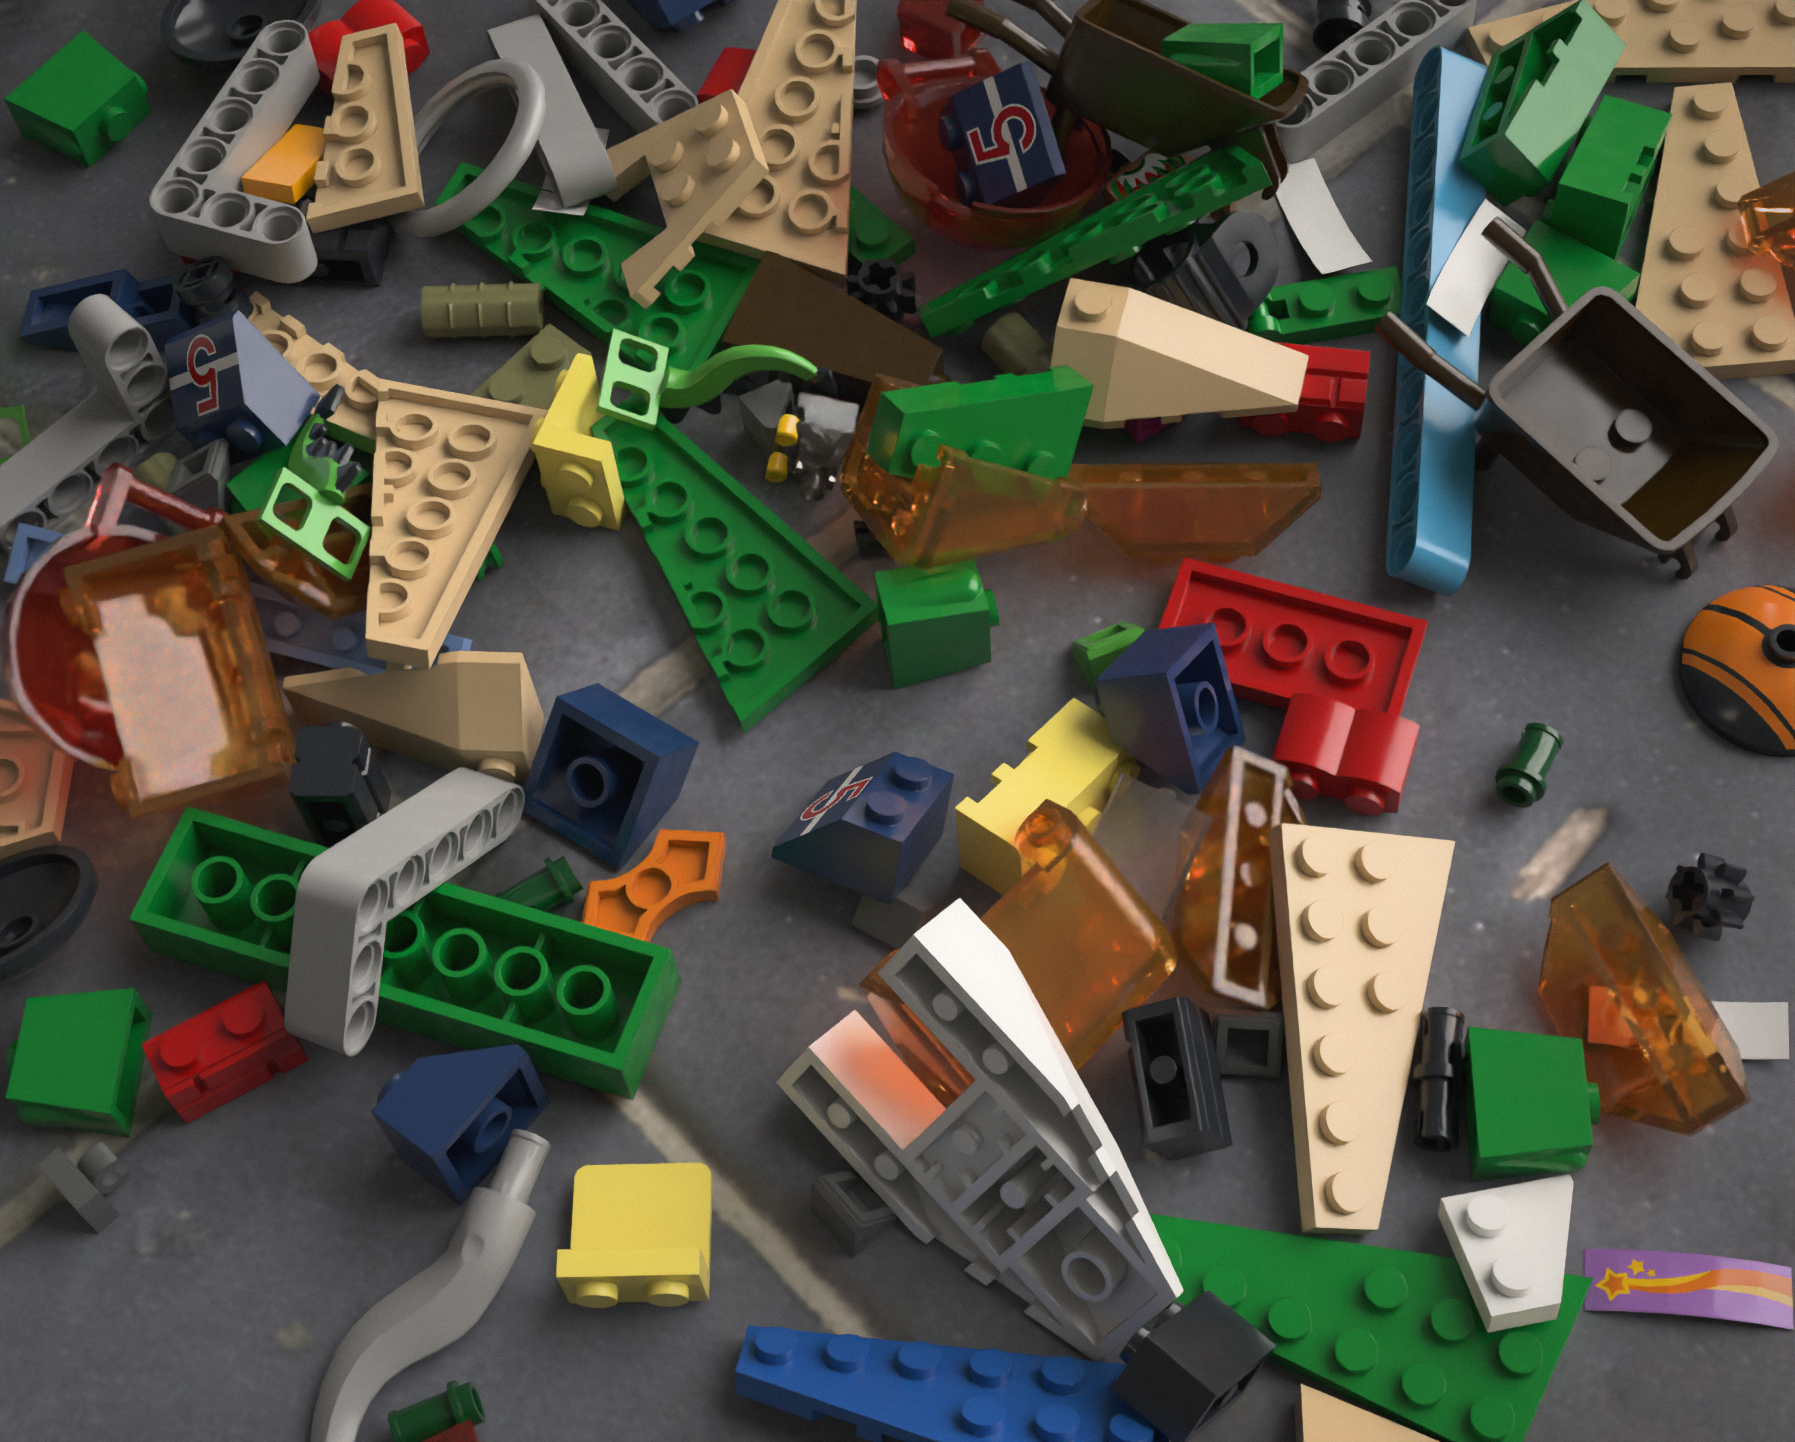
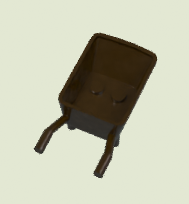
M971 0L949 1L945 16L995 39H1000L1051 75L1045 89V98L1051 104L1057 106L1051 120V125L1061 157L1072 130L1086 132L1089 123L1092 122L1166 157H1175L1205 146L1215 149L1228 141H1232L1263 163L1273 184L1263 189L1261 195L1263 200L1271 199L1288 175L1289 160L1275 122L1289 117L1303 101L1309 81L1301 73L1283 65V82L1260 99H1256L1161 55L1162 40L1188 24L1193 23L1143 0H1089L1076 11L1073 19L1053 0H1011L1032 11L1035 10L1065 39L1059 55L1004 15Z
M1495 217L1485 227L1481 235L1524 274L1528 275L1552 323L1494 375L1486 390L1439 356L1428 343L1392 311L1388 312L1377 323L1374 330L1418 370L1423 371L1476 411L1473 416V426L1478 434L1481 435V438L1475 446V468L1479 470L1491 468L1499 454H1501L1571 518L1644 549L1658 553L1659 561L1662 564H1666L1671 558L1676 559L1681 566L1676 571L1677 578L1682 580L1688 579L1698 570L1699 566L1690 540L1714 521L1720 526V529L1715 534V538L1718 541H1727L1737 532L1738 525L1731 504L1746 491L1775 456L1779 448L1777 434L1764 420L1620 293L1609 287H1594L1585 292L1568 308L1543 256L1500 217Z

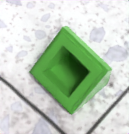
M1121 621L1072 641L1073 644L1070 645L1072 654L1093 692L1096 691L1095 680L1145 631L1144 628Z

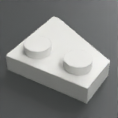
M1570 1174L1441 1198L1438 1217L1487 1333L1557 1318L1561 1304L1574 1183Z

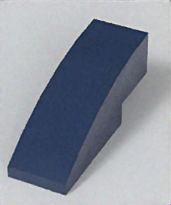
M121 269L31 290L19 337L27 344L77 350L68 331L69 317L82 300L96 294L107 295L149 332L158 351L165 350L164 346L171 337L193 329L198 325L194 320L196 313L194 308L183 304L172 287L174 280L180 273L138 282L126 269Z

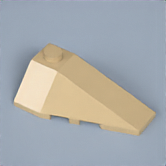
M1070 278L1056 326L1050 367L1068 365L1094 385L1082 426L1113 429L1124 428L1125 420L1160 417L1161 424L1182 422V415L1216 412L1222 418L1297 412L1309 355L1132 288Z
M453 651L440 653L437 665L431 666L430 669L412 668L410 665L387 661L385 673L367 675L360 670L347 667L284 677L282 688L298 719L318 726H322L330 721H343L353 724L364 732L369 744L449 772L463 766L511 783L514 781H526L540 744L544 714L523 654L519 652Z

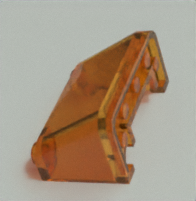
M879 373L875 374L845 456L841 473V490L844 497L897 564L922 571L1059 542L1066 539L1071 532H1075L1081 526L1086 513V496L1088 491L1078 481L1063 476L1053 480L969 457L963 450L942 444L939 445L936 457L941 462L940 466L933 467L919 463L914 478L887 474L866 452L881 392L922 385Z
M216 524L63 568L68 587L62 588L59 591L62 608L71 626L81 624L85 633L93 639L125 756L119 759V772L110 776L112 791L116 803L122 812L129 810L131 818L139 821L184 811L186 806L197 808L289 786L292 765L297 763L294 757L296 746L243 560L235 543Z
M1046 798L1022 822L1014 838L1020 857L1032 867L980 920L1011 953L1077 1072L1123 1024L1121 1013L1141 1006L1170 976L1177 965L1179 955L1168 929L1079 818L1071 810ZM896 949L890 952L859 985L914 1075L933 1095L951 1105L975 1079L878 974L883 966L899 950Z

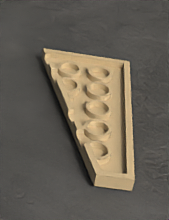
M778 0L738 93V96L746 103L769 172L720 228L711 222L696 241L762 260L766 250L775 252L819 278L847 286L857 0Z
M1579 0L1468 27L1465 44L1474 61L1488 67L1493 52ZM1586 0L1627 45L1606 83H1614L1616 75H1645V83H1736L1741 75H1773L1774 83H1795V0Z
M1732 82L1675 87L1669 113L1673 115L1661 154L1662 158L1655 187L1654 203L1648 227L1635 307L1717 380L1794 374L1795 317Z
M378 378V412H376L375 424L376 453H374L371 509L372 539L370 540L369 550L370 581L367 592L365 634L367 657L430 669L536 457L530 446L532 430L536 421L540 417H546L549 410Z
M1280 823L1269 830L1268 835L1302 1233L1366 1235L1377 1231L1379 1227L1455 841Z

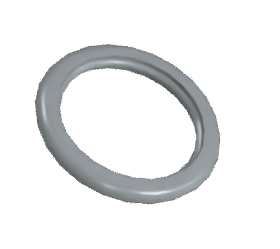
M510 58L484 62L468 69L451 80L413 117L418 157L440 126L461 106L479 94L503 86H512L519 93V107L514 125L504 145L487 168L463 191L443 204L427 210H409L385 216L388 225L395 233L420 239L436 237L454 230L486 208L515 178L532 152L541 133L546 115L547 93L537 70L526 62Z

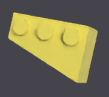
M1076 698L1070 700L1027 740L1026 748L1031 752L1019 766L1013 769L1003 763L991 774L990 781L997 786L979 803L966 797L955 807L960 867L1021 908L1027 905L1037 891L1045 894L1052 888L1063 870L1064 857L1076 843L1083 846L1092 838L1101 823L1103 816L1101 811L1113 796L1118 799L1123 798L1134 785L1140 772L1137 758L1112 741L1106 719Z

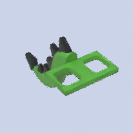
M613 328L610 333L596 412L653 431L656 426L658 409L672 424H679L691 407H697L712 415L719 414L722 409V393L741 396L748 392V385L743 376L759 385L767 384L770 371H777L778 378L782 383H788L799 377L803 379V391L827 399H836L838 387L829 367H815L808 360L789 350L757 344L733 346L715 354L693 370L685 371L669 366L665 374L668 347ZM620 344H628L650 352L655 358L653 372H646L622 363L618 357ZM612 387H620L644 396L647 400L646 414L641 416L615 407L610 401Z
M336 384L315 405L314 413L305 424L293 446L288 469L282 467L278 470L256 521L344 582L352 579L372 528L339 506L344 503L346 489L359 475L362 466L357 461L348 463L354 451V447L351 444L347 443L337 450L336 443L333 441L328 442L323 437L327 431V426L324 423L326 419L335 414L344 394V388ZM283 485L298 493L307 502V510L298 530H294L283 523L273 513V505ZM332 520L338 521L351 530L356 537V544L347 564L341 563L323 548V540Z

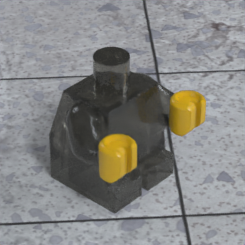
M800 392L794 415L784 414L779 419L775 442L778 445L788 447L795 444L792 456H786L780 452L772 453L767 464L765 479L771 483H782L787 478H790L792 483L801 485L800 496L808 501L822 500L825 490H833L845 466L855 434L859 404Z

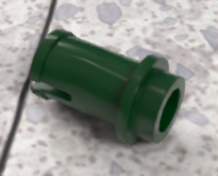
M1534 722L1526 725L1509 762L1501 765L1495 775L1497 783L1496 792L1503 801L1515 807L1527 808L1533 802L1543 798L1547 789L1544 779L1556 754L1561 750L1564 743L1558 731L1543 723Z
M564 856L554 862L548 857L543 860L546 864L544 868L504 892L497 893L495 896L546 912L566 899L569 904L575 902L573 895L583 890V887Z
M456 1380L447 1383V1391L401 1410L389 1412L388 1422L394 1441L437 1442L459 1432H462L465 1437L473 1435L475 1433V1426L486 1421L484 1408L474 1384L469 1381L459 1385Z

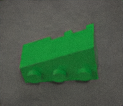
M1586 0L1575 2L1492 53L1459 162L1503 207L1523 196L1533 197L1550 183L1555 171L1627 46Z
M1604 95L1594 116L1587 115L1581 125L1574 146L1576 151L1573 157L1567 156L1557 182L1555 200L1549 198L1540 221L1617 261L1661 157L1673 114Z
M1068 365L1049 367V372L1015 376L1013 373L994 375V380L967 384H959L957 381L881 392L866 452L890 475L1060 504L1094 385Z

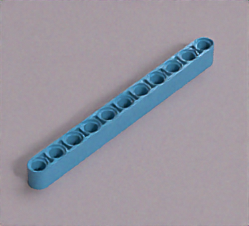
M1438 45L1432 47L1423 57L1417 69L1413 86L1400 319L1428 343L1439 356L1478 384L1481 311L1474 323L1470 336L1467 337L1427 306L1426 303L1453 249L1486 197V189L1459 162V158L1488 67ZM1398 352L1386 571L1391 577L1448 597L1454 594L1463 583L1471 558L1476 438L1473 416L1476 411L1423 371L1418 370Z

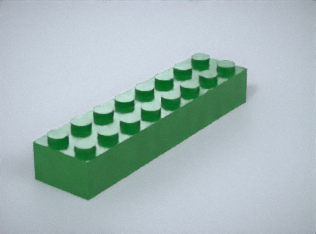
M186 806L129 920L153 953L254 984L266 980L271 989L287 994L298 883L308 864L316 856L329 848ZM444 882L393 917L386 924L375 1021L468 1050L517 1044L527 1051L536 1071L633 1100L680 987L681 979L672 950Z

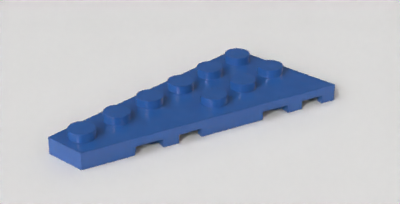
M748 1325L735 1370V1394L811 1421L829 1415L856 1425L857 1437L871 1442H883L887 1436L904 1442L1169 1441L1168 1437L1111 1389L1127 1364L1079 1360L1068 1356L1050 1357L1011 1353L991 1348L972 1349L934 1345L924 1341L905 1342L866 1338L855 1334L837 1335L791 1330L778 1326L760 1327Z

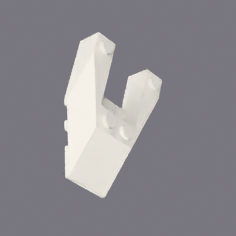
M959 898L913 934L883 966L878 974L974 1077L975 1081L946 1109L858 1012L854 1010L811 1044L776 1083L917 1238L926 1244L934 1237L971 1262L964 1271L986 1286L994 1279L1030 1304L1024 1313L1093 1361L1099 1362L1176 1300L1184 1290L1116 1141L1011 953Z

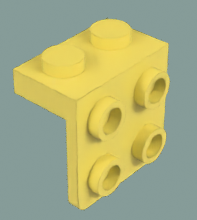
M577 353L569 370L564 369L560 372L554 388V401L546 417H540L536 421L531 434L530 446L532 452L536 454L541 472V485L546 489L552 514L568 517L575 523L585 527L602 526L619 531L628 511L610 441L594 438L590 428L605 416L596 412L600 391L592 357Z
M703 1163L586 1165L578 1169L574 1177L570 1249L557 1250L556 1279L569 1303H576L589 1308H607L620 1302H648L656 1306L673 1307L684 1305L689 1301H709L713 1177L709 1167Z

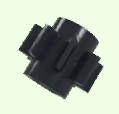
M894 258L890 260L874 259L871 261L867 259L860 268L858 276L847 275L848 295L898 324L903 320L905 313L916 314L915 274L913 271L901 274V270Z
M1700 853L1697 867L1677 866V872L1669 883L1665 897L1668 899L1671 909L1676 913L1672 922L1674 926L1694 932V936L1712 941L1720 940L1722 927L1739 930L1744 927L1743 921L1747 918L1752 902L1755 899V896L1751 895L1747 884L1742 881L1747 874L1745 868L1726 863L1724 858L1706 853Z

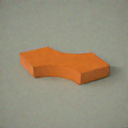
M660 829L652 850L639 865L619 877L590 881L588 883L581 923L650 943L659 926L678 910L703 901H719L727 845L725 833Z

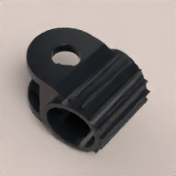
M1249 210L1231 211L1222 215L1216 222L1211 217L1204 215L1176 233L1170 235L1162 234L1146 241L1142 245V249L1135 254L1131 261L1128 275L1125 276L1128 281L1127 287L1245 331L1248 326V317L1257 310L1275 284L1279 269L1278 242L1270 224L1256 212ZM1241 242L1246 245L1250 255L1249 267L1243 276L1236 272L1233 265L1235 248ZM1188 246L1187 251L1183 256L1184 250Z

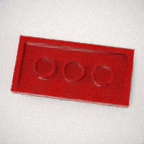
M1184 557L1158 629L1214 622L1235 697L1288 710L1292 694H1312L1342 702L1354 709L1382 711L1401 717L1426 635L1428 621Z

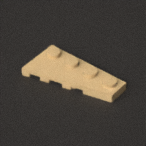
M397 23L344 35L341 40L331 90L335 99L332 116H326L323 136L326 140L323 161H317L314 182L317 186L315 202L309 203L306 221L313 234L425 207L404 43Z
M255 291L249 298L254 306V310L248 320L321 395V398L336 384L344 388V394L335 414L326 419L324 423L327 426L325 435L346 444L349 443L358 449L374 455L376 453L375 424L376 412H378V377L367 369L358 371L345 361L343 352L329 342L325 345L317 342L306 334L305 325L289 314L285 317L279 315L271 309L270 300ZM314 408L311 410L309 415L302 423L303 426H305L309 418L314 413Z

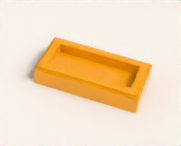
M295 124L241 177L244 193L277 202L295 204L315 184L314 176L317 161H323L326 140L323 136L324 128Z

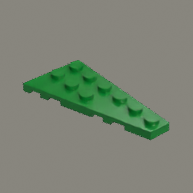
M1228 141L918 306L917 309L931 338L942 333L945 338L956 336L971 328L977 322L975 318L995 309L1004 310L1025 299L1029 294L1108 259L1110 264L1121 262L1142 249V243L1162 234L1170 235L1191 225L1196 219L1273 184L1260 160L1232 141Z
M461 162L437 198L435 205L443 204L459 194L477 179L485 169ZM513 179L493 202L475 217L455 229L525 283H541L546 299L607 345L610 333L614 328L668 347L665 374L669 366L679 370H693L715 354L723 351L721 340L761 260L695 240L692 243L695 256L681 272L675 266L669 269L654 286L661 294L649 307L644 309L630 297L621 263L664 231V228L592 204L588 205L584 216L534 210L532 208L541 190L551 193L555 192ZM620 344L619 354L640 370L653 372L655 358L650 352L628 344Z
M634 392L616 407L643 416L646 414L647 402ZM659 412L653 431L607 415L590 427L594 438L611 442L625 503L743 735L879 621L877 603Z
M1149 1214L1184 1290L1166 1309L1177 1300L1187 1306L1209 1289L1276 1345L1268 1357L1269 1360L1411 1430L1440 1442L1524 1441L1594 1279L1564 1274L1561 1304L1556 1319L1487 1333L1456 1258Z

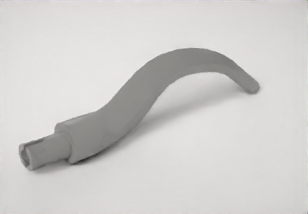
M514 1128L489 1187L473 1188L446 1251L432 1265L376 1303L352 1326L337 1347L322 1381L313 1415L310 1442H355L360 1424L370 1402L386 1382L408 1366L457 1341L479 1321L504 1284L536 1217V1212L527 1203L547 1154L551 1149V1145H549L547 1140L534 1133Z

